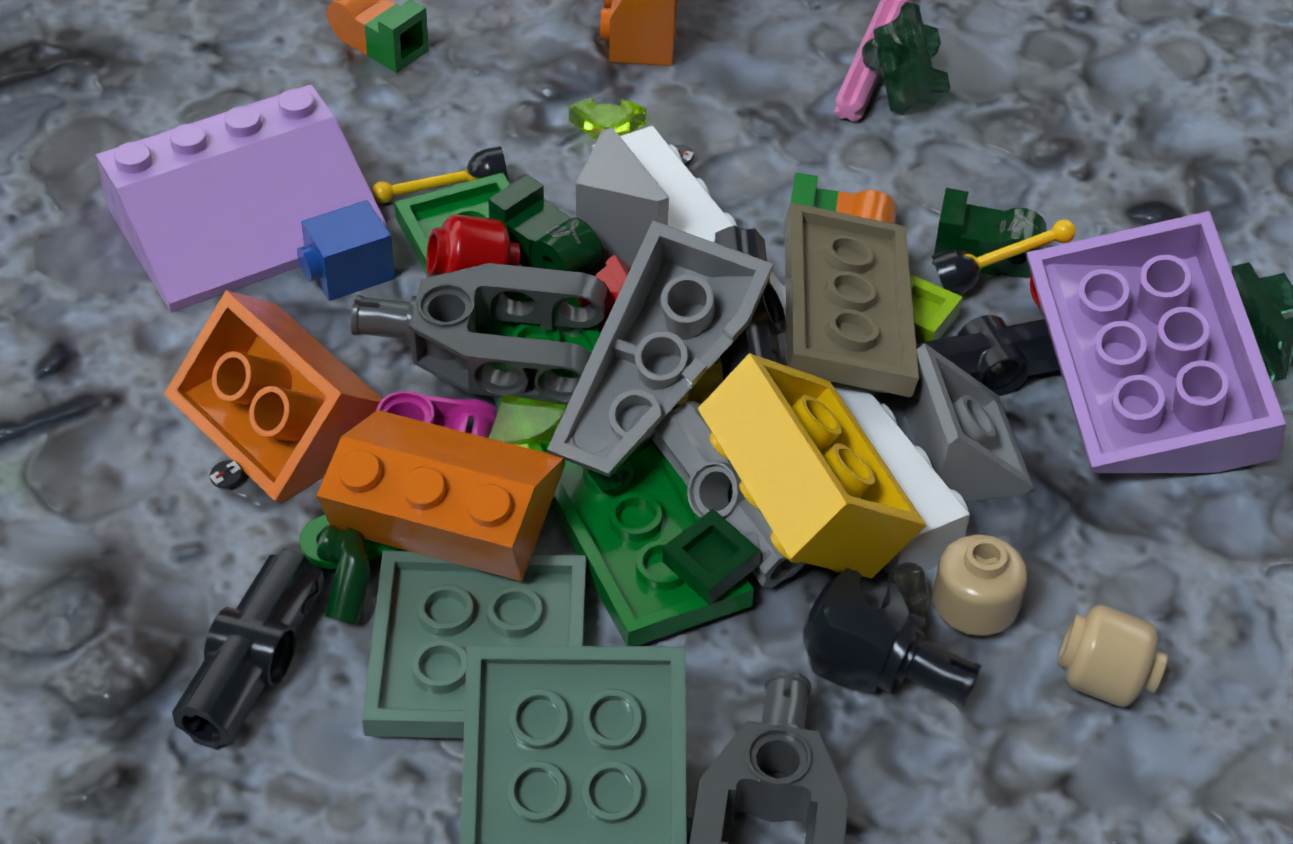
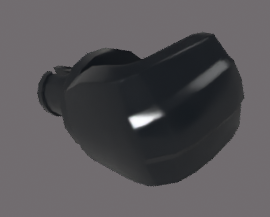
M846 568L825 585L808 613L803 629V642L813 673L846 688L874 694L878 688L891 694L898 683L904 684L906 679H909L957 702L962 707L965 705L982 665L976 662L972 663L925 641L926 633L922 632L925 618L913 612L909 615L908 608L897 585L894 583L889 584L880 609L873 608L865 602L860 588L861 574L856 570Z

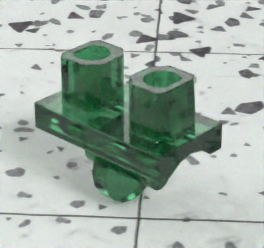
M906 2L901 6L900 14L895 20L874 29V38L865 43L861 53L863 63L867 68L881 71L890 111L902 115L917 102L928 105L936 104L951 88L948 73L932 67L931 58L938 53L941 45L938 28L923 24L920 6Z
M1250 262L1234 265L1231 272L1236 281L1237 289L1270 381L1275 382L1287 379L1291 360H1293V317L1285 319L1283 314L1293 310V285L1285 273L1259 278Z

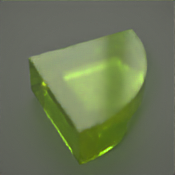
M595 98L586 99L569 106V122L597 141L601 131L613 127L618 135L622 136L646 124V109L636 103L621 99V105L595 104Z
M503 395L489 438L513 445L528 443L529 447L545 439L549 442L552 440L566 410V405Z

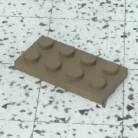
M790 203L784 221L787 366L829 380L830 382L865 388L875 393H891L912 397L919 380L906 226Z

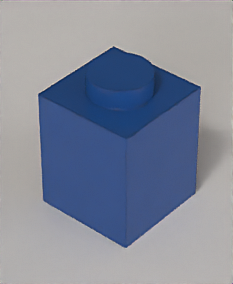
M368 200L301 221L304 246L297 248V255L302 272L309 282L314 280L318 282L329 301L395 279L391 235Z

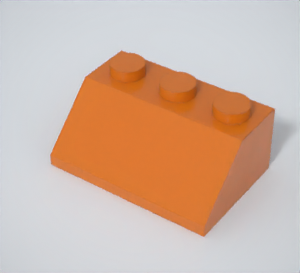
M225 290L164 392V395L228 457L237 462L241 469L277 502L287 501L322 479L326 474L341 436L376 412L379 402L383 399L277 304Z
M377 410L341 436L316 497L330 525H335L344 530H347V527L355 529L361 533L363 539L522 582L566 463L564 457Z

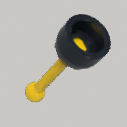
M496 146L476 152L468 161L467 168L464 171L394 185L385 181H379L373 185L371 193L377 203L386 204L392 200L393 196L469 182L498 173H504L509 182L502 147Z
M1061 219L1049 231L977 258L969 251L961 248L947 249L931 256L943 288L957 295H962L974 288L979 279L981 268L1053 241L1068 243L1075 237L1076 228L1071 221Z

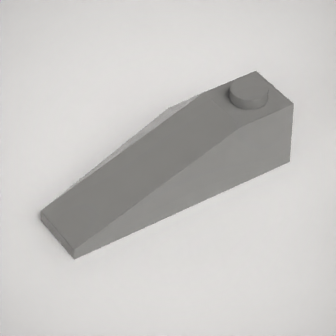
M653 220L548 446V453L564 457L566 461L610 477L748 327L773 271V263Z

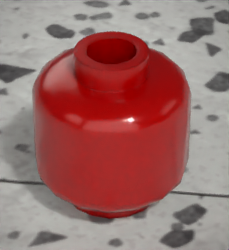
M457 214L451 215L444 221L441 228L434 227L430 233L426 257L429 276H437L486 263L519 266V244L517 242H510L505 224L497 219Z

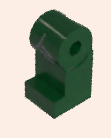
M529 174L488 199L489 218L503 222L507 228L510 242H517L519 244V264L521 266L583 273L601 261L602 248L593 229L578 217L570 218L544 198V185Z
M946 188L934 254L947 249L961 248L969 251L977 258L1046 232L1047 224L1036 211L1027 208H1012L1003 211L967 204L968 191ZM1045 245L981 268L980 273L1011 277L1028 276L1031 274L1027 261V252L1044 249Z

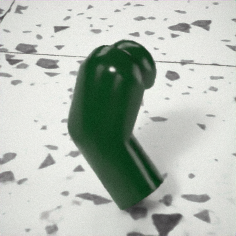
M327 525L322 529L316 554L321 560L336 562L338 565L325 616L339 621L358 624L371 576V568L363 536L359 531L350 527L344 530L335 525Z

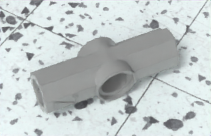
M686 401L681 406L671 410L654 428L655 435L652 440L687 485L688 502L693 512L701 518L711 509H714L760 549V565L752 573L763 587H775L781 581L794 576L806 563L791 562L773 545L770 534L773 532L761 511L743 496L739 488V483L742 480L730 461L724 458L711 444L709 439L711 430L697 409L701 404L695 401ZM732 483L733 494L732 499L729 502L728 489L729 485Z

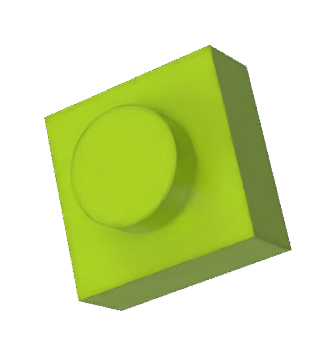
M910 274L916 342L921 343L940 339L960 314L963 297Z

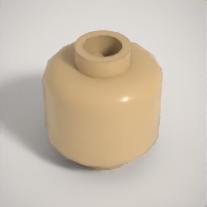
M975 534L961 537L949 544L939 559L933 587V603L940 618L951 628L967 635L987 636L1000 633L1014 622L1020 611L1027 584L1026 564L1020 553L1008 542L993 536Z
M1097 605L1092 607L1085 616L1077 613L1073 615L1059 650L1057 665L1066 668V682L1074 690L1117 706L1126 707L1138 698L1142 690L1154 693L1157 690L1165 671L1168 654L1157 650L1158 632L1152 623L1104 605Z

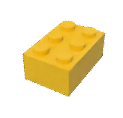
M749 353L697 408L711 430L709 435L711 444L724 458L730 461L742 480L739 483V488L743 496L761 511L773 531L770 534L773 545L791 562L828 568L836 573L849 568L858 571L863 577L872 579L927 526L829 380Z

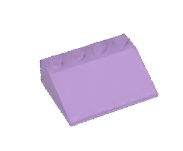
M311 84L298 89H290L282 94L246 106L235 107L227 112L190 124H183L172 130L135 142H127L119 147L95 154L107 208L170 313L222 295L225 290L233 291L300 267L297 248L304 246L301 224L303 220L368 200L388 230V226L334 114Z
M1210 211L1027 252L1028 265L1092 473H1217L1278 459L1286 422Z

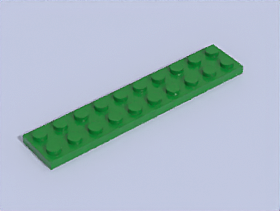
M504 173L395 201L396 220L428 278L433 277L428 275L426 265L427 246L432 229L434 227L441 228L448 217L456 214L489 218L488 199L510 185ZM507 291L503 293L507 298L519 302L532 300L528 295L521 292ZM576 297L564 299L571 306L584 308L580 306ZM492 320V324H482L477 332L569 342L580 345L590 353H592L600 336L596 326L590 328L553 326V330L540 329V324ZM488 363L492 368L499 371L512 372L517 370L506 363ZM563 368L551 370L554 374L564 378L580 376L574 371ZM492 396L517 444L528 443L529 449L548 453V446L568 403ZM655 443L635 455L629 461L634 468L631 480L623 488L610 494L603 493L588 474L587 468L565 460L566 464L550 505L576 554L586 556V572L626 646H638L752 606L754 589L746 576L709 605L663 563L662 547L700 519V517L693 512L688 502L687 485Z

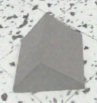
M613 127L601 131L576 182V217L585 221L593 229L602 248L601 261L583 272L593 276L607 266L605 262L614 254L629 266H632L652 221L654 220L668 226L669 197Z
M925 343L916 349L919 380L912 397H907L905 415L916 446L921 447L926 452L932 468L948 488L957 491L965 502L1021 496L1034 489L999 395Z

